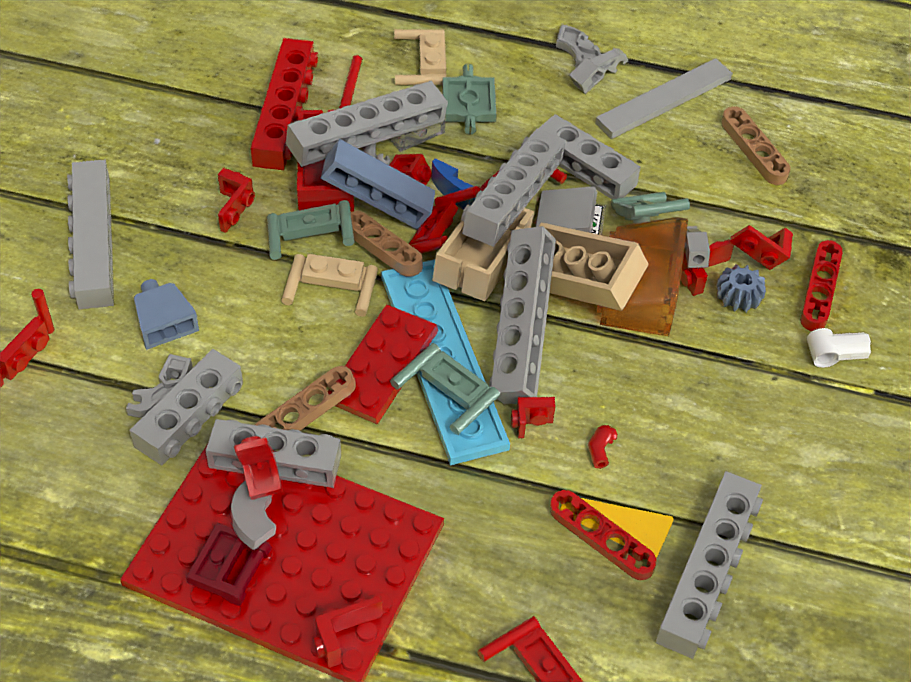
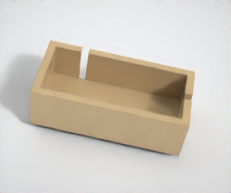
M524 208L494 247L462 234L464 222L461 220L436 254L432 281L454 290L460 287L462 288V293L486 301L507 268V246L511 239L512 230L531 228L534 211Z

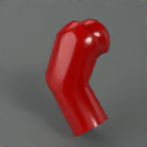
M609 425L598 427L588 442L590 455L596 469L608 466L609 461L605 447L607 444H612L613 440H616L618 436L616 429Z

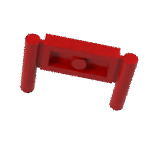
M473 186L435 198L432 214L419 227L409 244L421 254L441 249L448 239L447 236H442V234L453 223V217L459 209L455 203L476 198L480 188Z
M34 289L31 293L38 316L34 317L0 352V387L4 385V378L12 380L27 367L28 362L46 347L50 340L48 334H52L55 330L42 289Z
M532 616L477 650L480 659L486 662L513 645L515 647L514 652L537 682H583L544 629L541 628L535 616Z

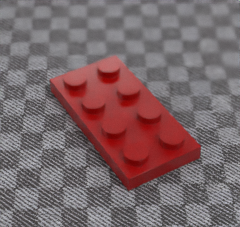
M386 304L345 365V367L351 370L356 380L355 390L335 406L378 425L400 389L392 386L390 380L430 345L439 331L437 324ZM340 378L336 382L343 385L346 381ZM329 389V390H328V394L330 395V394H332L333 392H332V390L330 391V389Z

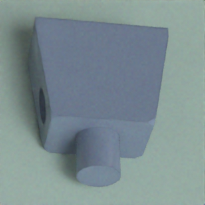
M149 279L141 284L142 293L136 294L134 301L146 350L199 331L196 311L174 283L159 286L155 279Z

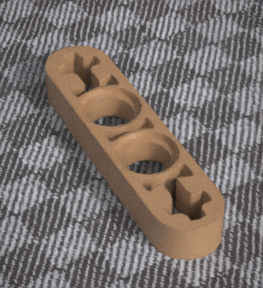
M735 106L726 108L721 123L726 132L766 181L773 185L786 183L790 173L789 163L742 108ZM750 134L754 136V139H746L742 135ZM764 151L768 153L769 156L761 157L756 152Z
M361 211L351 212L354 241L403 276H415L422 272V254L366 213ZM373 235L379 236L377 238H368L369 236ZM388 248H397L395 251H386Z
M337 366L331 369L255 425L263 424L277 429L275 424L278 422L282 430H302L355 390L356 380L351 370L345 366ZM341 378L343 381L346 382L343 385H341L336 381ZM326 387H329L330 391L332 390L333 393L329 395L326 390ZM313 395H324L323 401L320 404H309V399ZM288 413H299L295 422L289 424L283 422L284 417Z

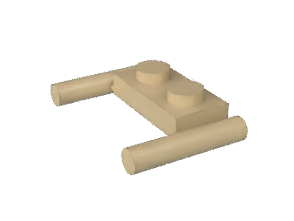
M394 29V39L419 40L420 75H395V85H417L432 81L435 85H443V77H446L444 29Z
M296 254L281 302L285 305H292L299 281L354 291L360 290L355 313L358 316L364 317L367 314L378 268L374 265L364 267V262L314 254H308L307 258H305L301 254Z

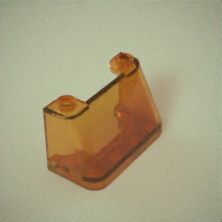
M672 217L617 226L616 232L610 231L609 237L638 243L649 265L622 311L597 305L596 313H602L600 325L669 337L679 293L688 218Z

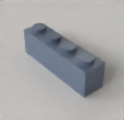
M341 139L337 141L326 155L321 179L415 229H418L432 214L435 190Z

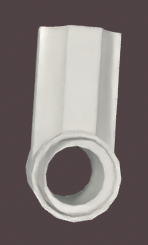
M821 328L812 331L807 336L812 359L817 367H830L839 360L869 358L871 353V341L869 335L864 332L833 334L830 329Z

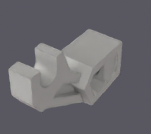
M614 48L592 59L586 57L570 74V78L573 84L586 94L603 79L607 70L615 74L618 71L616 68L618 63L621 61L625 64L628 58L618 48Z
M686 226L684 229V244L688 268L708 267L710 248L707 232H701L697 226Z
M169 354L158 376L160 384L153 389L134 390L132 393L134 401L141 403L137 405L128 403L126 407L127 414L142 418L193 368L191 358Z

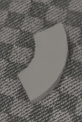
M561 24L556 47L572 55L575 60V68L586 57L592 59L601 55L598 46L588 39V35L574 27Z
M244 481L238 487L232 499V526L238 537L248 547L255 550L276 533V524L268 518L265 509L271 503L272 495L251 500L247 483Z

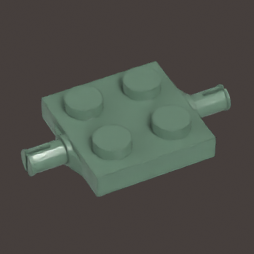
M467 64L462 67L463 76L443 77V96L448 101L443 122H465V132L469 134L471 127V134H474L476 132L475 122H496L495 79L473 76V65L469 64L468 71Z

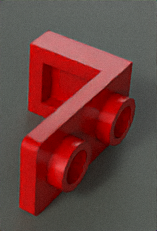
M223 167L218 173L220 193L231 198L218 213L220 231L227 233L232 225L237 224L245 208L252 205L255 192L253 191L251 178Z
M748 225L732 235L730 243L771 270L790 259L793 233L787 228H783L772 236L766 237L754 227Z
M730 239L722 242L717 241L709 245L708 267L727 262L731 259L734 245L730 243ZM682 253L678 268L681 282L685 287H688L693 296L702 294L708 277L704 270L707 267L688 268L686 255Z
M252 436L243 439L241 444L234 446L235 453L243 466L251 500L283 492L276 458L267 438Z
M380 596L360 598L352 605L340 609L330 608L323 611L319 616L314 617L317 634L316 637H313L314 646L319 658L325 656L328 668L342 664L341 648L335 632L382 617V601Z

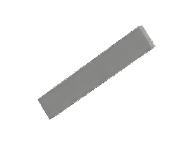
M715 58L597 116L595 124L613 139L731 80L732 72Z

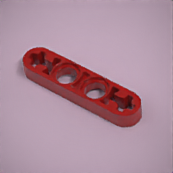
M831 240L822 241L818 245L800 317L802 326L809 331L825 328L830 315L843 255L842 247L837 242ZM827 253L831 254L830 262L825 261ZM817 272H828L831 275V278H822L817 274ZM821 292L827 298L820 300L815 298L812 293ZM814 309L819 310L817 319L812 318Z
M561 490L553 495L550 512L555 520L632 578L646 580L653 575L656 567V557L649 548L575 493L569 490ZM559 502L563 505L567 502L571 503L570 510L567 508L562 511L559 510ZM574 514L578 515L575 521H573ZM588 518L594 519L599 527L593 532H587L581 527V522ZM615 537L621 539L625 546L619 551H612L607 547L606 542L610 538ZM630 548L633 549L631 556L628 554ZM636 560H647L646 567L641 566L639 569L635 567Z

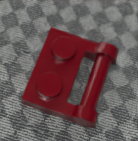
M217 523L186 576L187 583L224 597L234 605H241L246 597L245 590L262 559L268 557L272 547L265 541L253 550L238 537L233 528ZM243 549L251 551L234 584L226 583L225 581Z

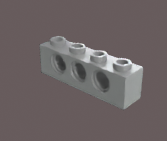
M555 114L538 128L566 140L562 162L559 165L561 168L588 185L595 186L596 190L610 199L624 198L637 186L640 173L639 165L593 138L590 134L575 127L569 121Z
M212 349L130 429L134 448L161 466L169 458L175 457L179 453L181 446L190 437H194L199 433L202 425L221 410L222 405L230 396H234L240 391L243 384L241 366Z
M215 420L206 448L209 468L244 473L234 446L241 444V441L245 438L259 436L267 438L272 450H279L274 452L280 479L334 488L341 460V439L327 434L314 435L303 433L295 429H276L263 424L251 425L240 423L236 420ZM306 454L311 455V456H308V457H302V455H306Z

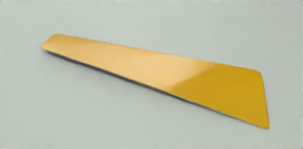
M583 499L649 548L657 559L674 519L672 516ZM571 503L562 504L559 510L562 511L565 508L570 510ZM574 514V516H573V520H574V521L576 520V517L578 516V515H576V514ZM588 518L581 522V525L593 531L599 527L594 519ZM615 537L610 538L618 544L625 546L624 542L621 539Z

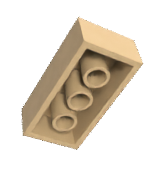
M541 222L539 227L543 226L556 239L550 293L622 311L649 265L639 244Z

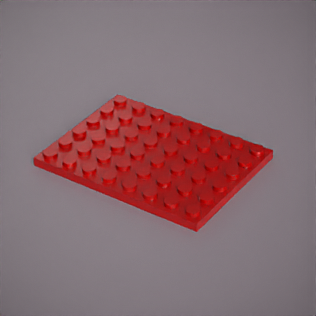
M206 445L121 577L122 586L344 682H364L444 526V518L340 476H336L334 488L281 479L283 492L273 494L271 503L265 509L268 518L276 524L275 535L266 541L271 545L272 549L268 557L262 559L245 590L246 597L241 605H234L224 597L188 584L186 578L216 524L220 523L233 528L231 517L232 499L238 487L246 481L244 473L209 468ZM243 549L226 579V583L234 584L251 551ZM380 596L382 601V617L335 632L341 648L342 664L328 668L325 656L319 658L314 646L313 637L317 636L314 617L319 616L323 611L330 608L340 609L352 605L360 598Z

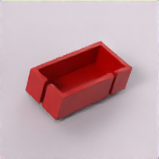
M298 110V121L323 113V110ZM325 159L302 167L297 161L299 210L332 204L337 205L340 201L347 200L350 204V211H354L353 195L321 179Z

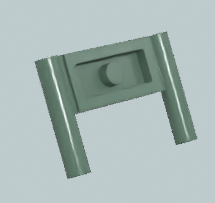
M658 192L611 199V207L615 210L616 214L625 217V220H633V223L649 222L652 216L689 210L690 202L688 198L666 201V193Z
M342 200L337 205H326L280 215L271 213L267 216L270 258L274 260L281 258L280 236H283L284 241L340 231L339 225H341L343 244L345 246H352L354 244L350 204L347 200Z
M435 343L429 345L390 380L394 388L400 389L417 372L422 371V377L466 409L450 425V429L456 435H459L500 396L499 391L495 387H490L456 360L441 351Z

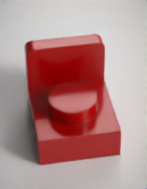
M396 154L389 166L424 185H427L432 177V171L423 154Z
M518 397L517 409L511 410L512 428H517L518 439L524 438L526 424L541 426L553 423L556 408L555 397Z

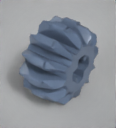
M737 264L732 269L726 267L720 278H718L716 285L717 299L723 300L724 307L731 305L734 312L738 308H741L746 313L750 307L756 309L766 293L765 278L759 276V270H749L748 264L744 268H740Z

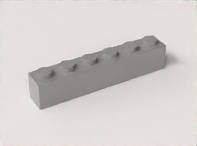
M106 159L73 162L72 174L67 175L69 191H72V194L68 195L69 211H73V215L68 216L70 233L73 232V237H68L70 254H73V258L68 260L70 276H74V281H69L71 299L76 298L78 309L114 306L110 177Z

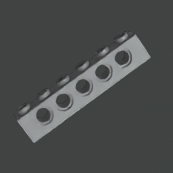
M432 81L417 84L406 89L288 124L286 145L302 167L324 160L339 139L356 148H361L443 122L448 101Z
M536 129L530 137L526 136L520 149L513 151L508 163L502 164L496 177L492 176L487 187L484 191L480 190L472 205L465 207L461 220L464 222L462 234L494 247L560 165L566 140Z
M543 226L512 230L511 239L507 246L508 262L507 268L504 271V292L500 299L501 314L500 321L497 324L498 337L496 349L493 352V375L489 381V386L495 387L499 391L500 396L497 399L503 404H517L518 397H537L556 243V239Z
M725 471L656 639L657 644L694 659L697 648L705 649L711 634V630L706 629L709 620L715 622L721 609L722 603L718 602L717 598L719 593L726 595L733 576L727 573L730 566L737 568L743 550L738 548L740 540L744 542L748 540L753 524L748 522L750 515L757 517L763 499L758 497L762 485ZM729 510L735 511L738 514L731 513ZM718 535L725 536L729 540L722 539ZM707 561H713L717 563L719 566H713L709 564ZM697 587L706 589L708 593L700 592L697 590ZM685 614L694 615L698 620H690Z

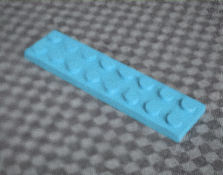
M435 259L423 262L422 272L415 276H403L394 269L381 271V279L391 306L437 324L439 331L430 345L435 343L441 351L485 382L448 287L432 281ZM422 371L416 373L450 465L510 450V442L494 402L459 435H456L450 429V425L466 409L422 377Z

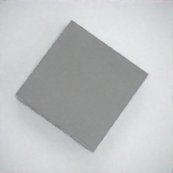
M596 187L542 191L536 227H539L542 222L591 233L597 199Z

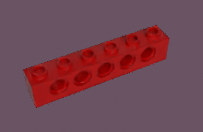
M283 38L250 148L253 167L284 171L287 160L292 159L293 154L286 145L288 124L298 121V110H304L302 105L303 103L307 104L309 90L307 86L312 85V68H316L318 64V52H314V41Z

